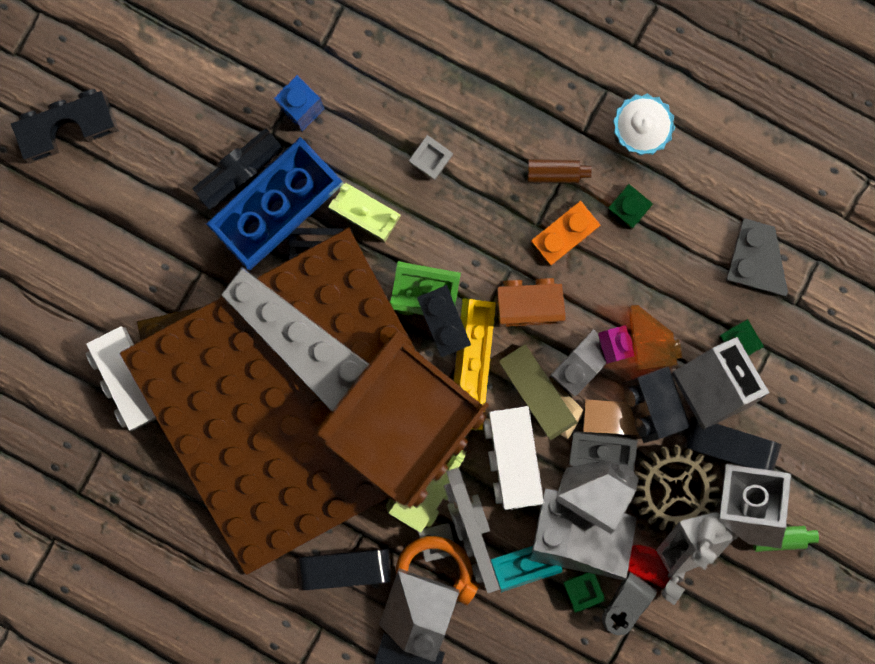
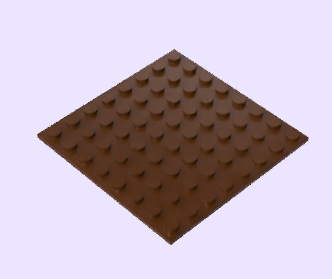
M349 227L257 277L259 281L368 364L389 337L397 331L407 337L406 343L415 349ZM224 296L119 352L246 575L388 498V496L312 436L330 414L331 409ZM466 444L463 451H465L467 455L471 451L468 445ZM453 454L450 456V458H449V459L447 460V462L445 463L446 465H447V464L449 463V461L451 460V457L453 456Z

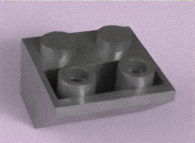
M738 337L708 350L671 373L703 430L752 407L769 394L768 389Z

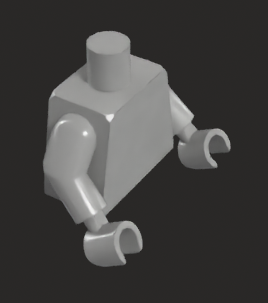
M717 512L680 521L657 548V552L669 572L668 578L670 579L662 591V597L673 605L677 603L685 590L677 584V582H683L685 573L699 566L705 570L709 563L711 564L718 558L727 546L738 538L735 533L719 522L720 514Z

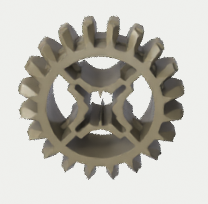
M679 445L673 446L672 455H669L667 447H661L662 458L660 459L654 452L649 453L653 464L650 466L647 462L641 461L640 466L647 470L646 473L635 472V475L642 479V485H637L636 491H642V496H636L633 498L634 503H645V506L641 507L638 511L640 515H644L649 511L652 513L647 520L649 524L655 523L660 518L658 526L660 530H665L668 522H671L670 528L672 531L680 521L699 517L698 514L700 512L703 515L710 514L711 512L704 508L707 503L713 506L717 505L715 499L709 498V493H719L720 489L718 487H710L709 482L718 480V476L716 474L707 476L705 473L711 470L713 465L706 463L701 467L699 464L703 460L704 455L699 453L692 460L690 459L693 452L691 449L686 448L683 456H680ZM670 462L687 464L686 468L675 477H669L658 470ZM694 472L698 475L701 484L699 500L690 493L688 488ZM652 477L663 489V494L656 506L650 496ZM663 478L673 483H677V480H680L682 484L679 488L688 499L674 494V498L670 497L671 488L663 481ZM679 500L692 507L690 511L681 515L672 516L664 514L667 507H670Z

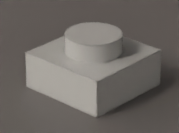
M427 135L410 158L409 163L433 180H436L452 158L453 153Z
M449 523L425 528L421 533L418 531L420 538L440 536L454 541ZM439 549L423 551L425 562L451 556Z

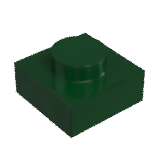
M628 184L608 210L633 229L653 203Z
M748 319L719 335L723 343L738 337L748 356L764 347Z
M586 572L563 581L575 613L605 601L595 574Z

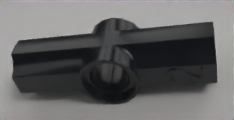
M266 128L241 149L237 148L226 155L217 164L218 168L192 189L207 208L211 210L225 200L235 190L239 191L252 182L259 175V170L282 153L284 149Z

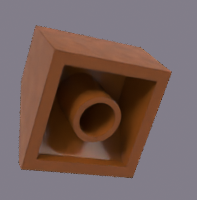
M554 278L535 279V285L523 286L522 280L503 281V287H497L499 327L563 324L566 321L562 284H555Z

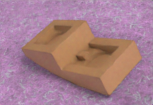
M585 400L583 432L639 435L635 428V418L627 402Z

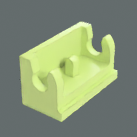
M347 183L340 187L339 194L328 207L331 212L384 243L401 216L399 213Z

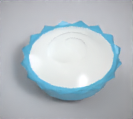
M648 93L642 96L635 94L631 99L624 100L622 106L616 109V117L613 120L615 126L614 134L618 137L619 144L625 146L628 152H636L640 156L644 154L653 155L657 150H663L666 143L672 140V132L675 130L673 124L674 115L670 112L669 105L663 103L660 97H652Z

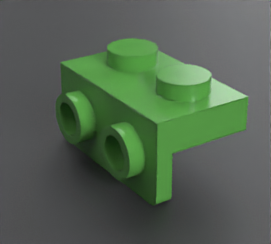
M398 262L390 304L394 310L403 315H413L414 313L424 315L417 297L447 285L453 302L456 304L461 273Z

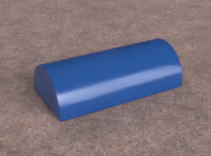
M300 137L208 221L206 225L250 271L344 185V182Z

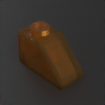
M639 305L629 306L636 370L677 365V359L682 358L680 340H674V333Z

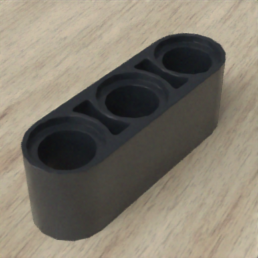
M692 417L683 448L743 467L774 471L782 444L717 423L703 430L696 417Z
M389 549L296 558L299 591L392 581Z

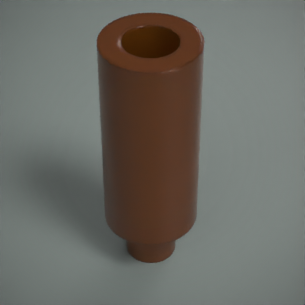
M528 159V182L579 183L580 178H591L592 166L580 165V160Z

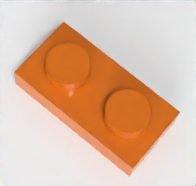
M580 201L532 239L531 243L548 264L552 266L601 225L582 201Z

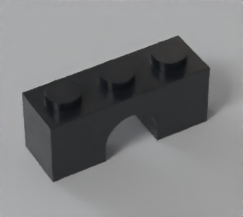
M91 89L78 95L79 99L67 103L66 100L57 101L48 105L49 110L39 114L36 111H30L18 116L19 121L11 123L23 159L28 163H33L60 153L56 144V133L61 126L67 123L79 124L84 138L89 142L118 132L119 129L107 96L102 91L97 92L96 89Z

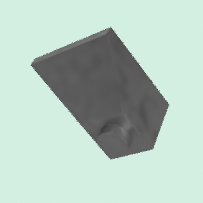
M612 460L568 467L563 474L556 501L612 535L636 492L639 477L628 466L618 465Z
M399 568L379 625L404 651L435 662L460 590Z

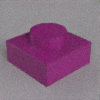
M626 325L598 333L607 364L635 356L632 348V339L628 334Z

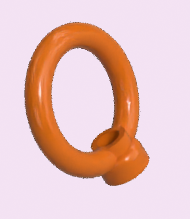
M426 536L414 540L403 549L397 560L396 575L399 568L409 572L411 560L421 551L439 549L450 554L457 561L460 569V577L453 585L454 588L460 590L457 601L466 606L469 605L479 588V583L477 584L472 579V564L461 546L444 537Z

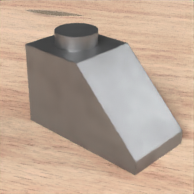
M593 329L550 375L572 397H576L606 364L598 333Z

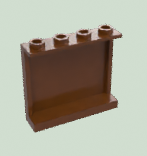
M397 331L389 337L312 436L405 510L410 509L412 506L417 508L425 500L429 493L425 489L432 480L437 482L448 469L445 463L452 454L457 456L468 443L465 437L471 429L476 431L486 420L487 415L484 412L489 407V404L477 401L406 343L408 338Z

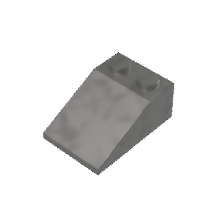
M545 489L543 495L544 504H541L530 561L626 580L637 517L624 513L611 535L557 502L558 491Z

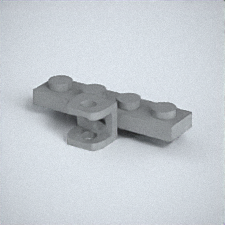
M459 467L448 470L446 473L450 483L444 485L450 502L447 505L459 541L463 540L468 557L475 555L477 563L472 565L477 584L484 582L487 593L500 590L481 535L490 531L479 496L478 494L473 495L474 503H470ZM455 502H456L457 505H458V508H456V509H455V506H454V503H455Z

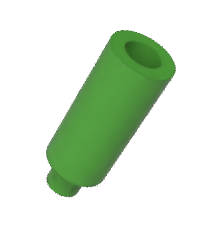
M788 526L785 530L781 549L753 545L755 552L807 549L808 543H819L818 530L807 531L806 526Z

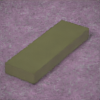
M526 344L499 360L501 367L550 441L577 424L575 417Z

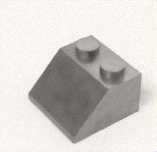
M726 464L719 522L748 544L781 549L786 530L791 473Z

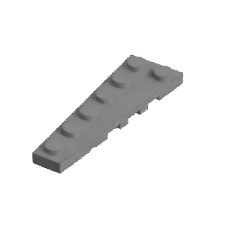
M244 268L240 269L222 292L225 299L331 411L367 367L368 363Z

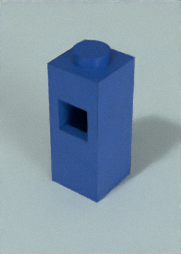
M298 75L274 98L279 109L302 132L325 110L321 98Z

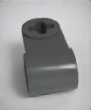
M629 572L626 580L621 582L614 597L602 614L604 628L615 635L627 634L633 628L640 615L648 608L657 590ZM623 612L622 619L625 621L624 625H616L613 628L614 621L610 619L613 613L619 615Z

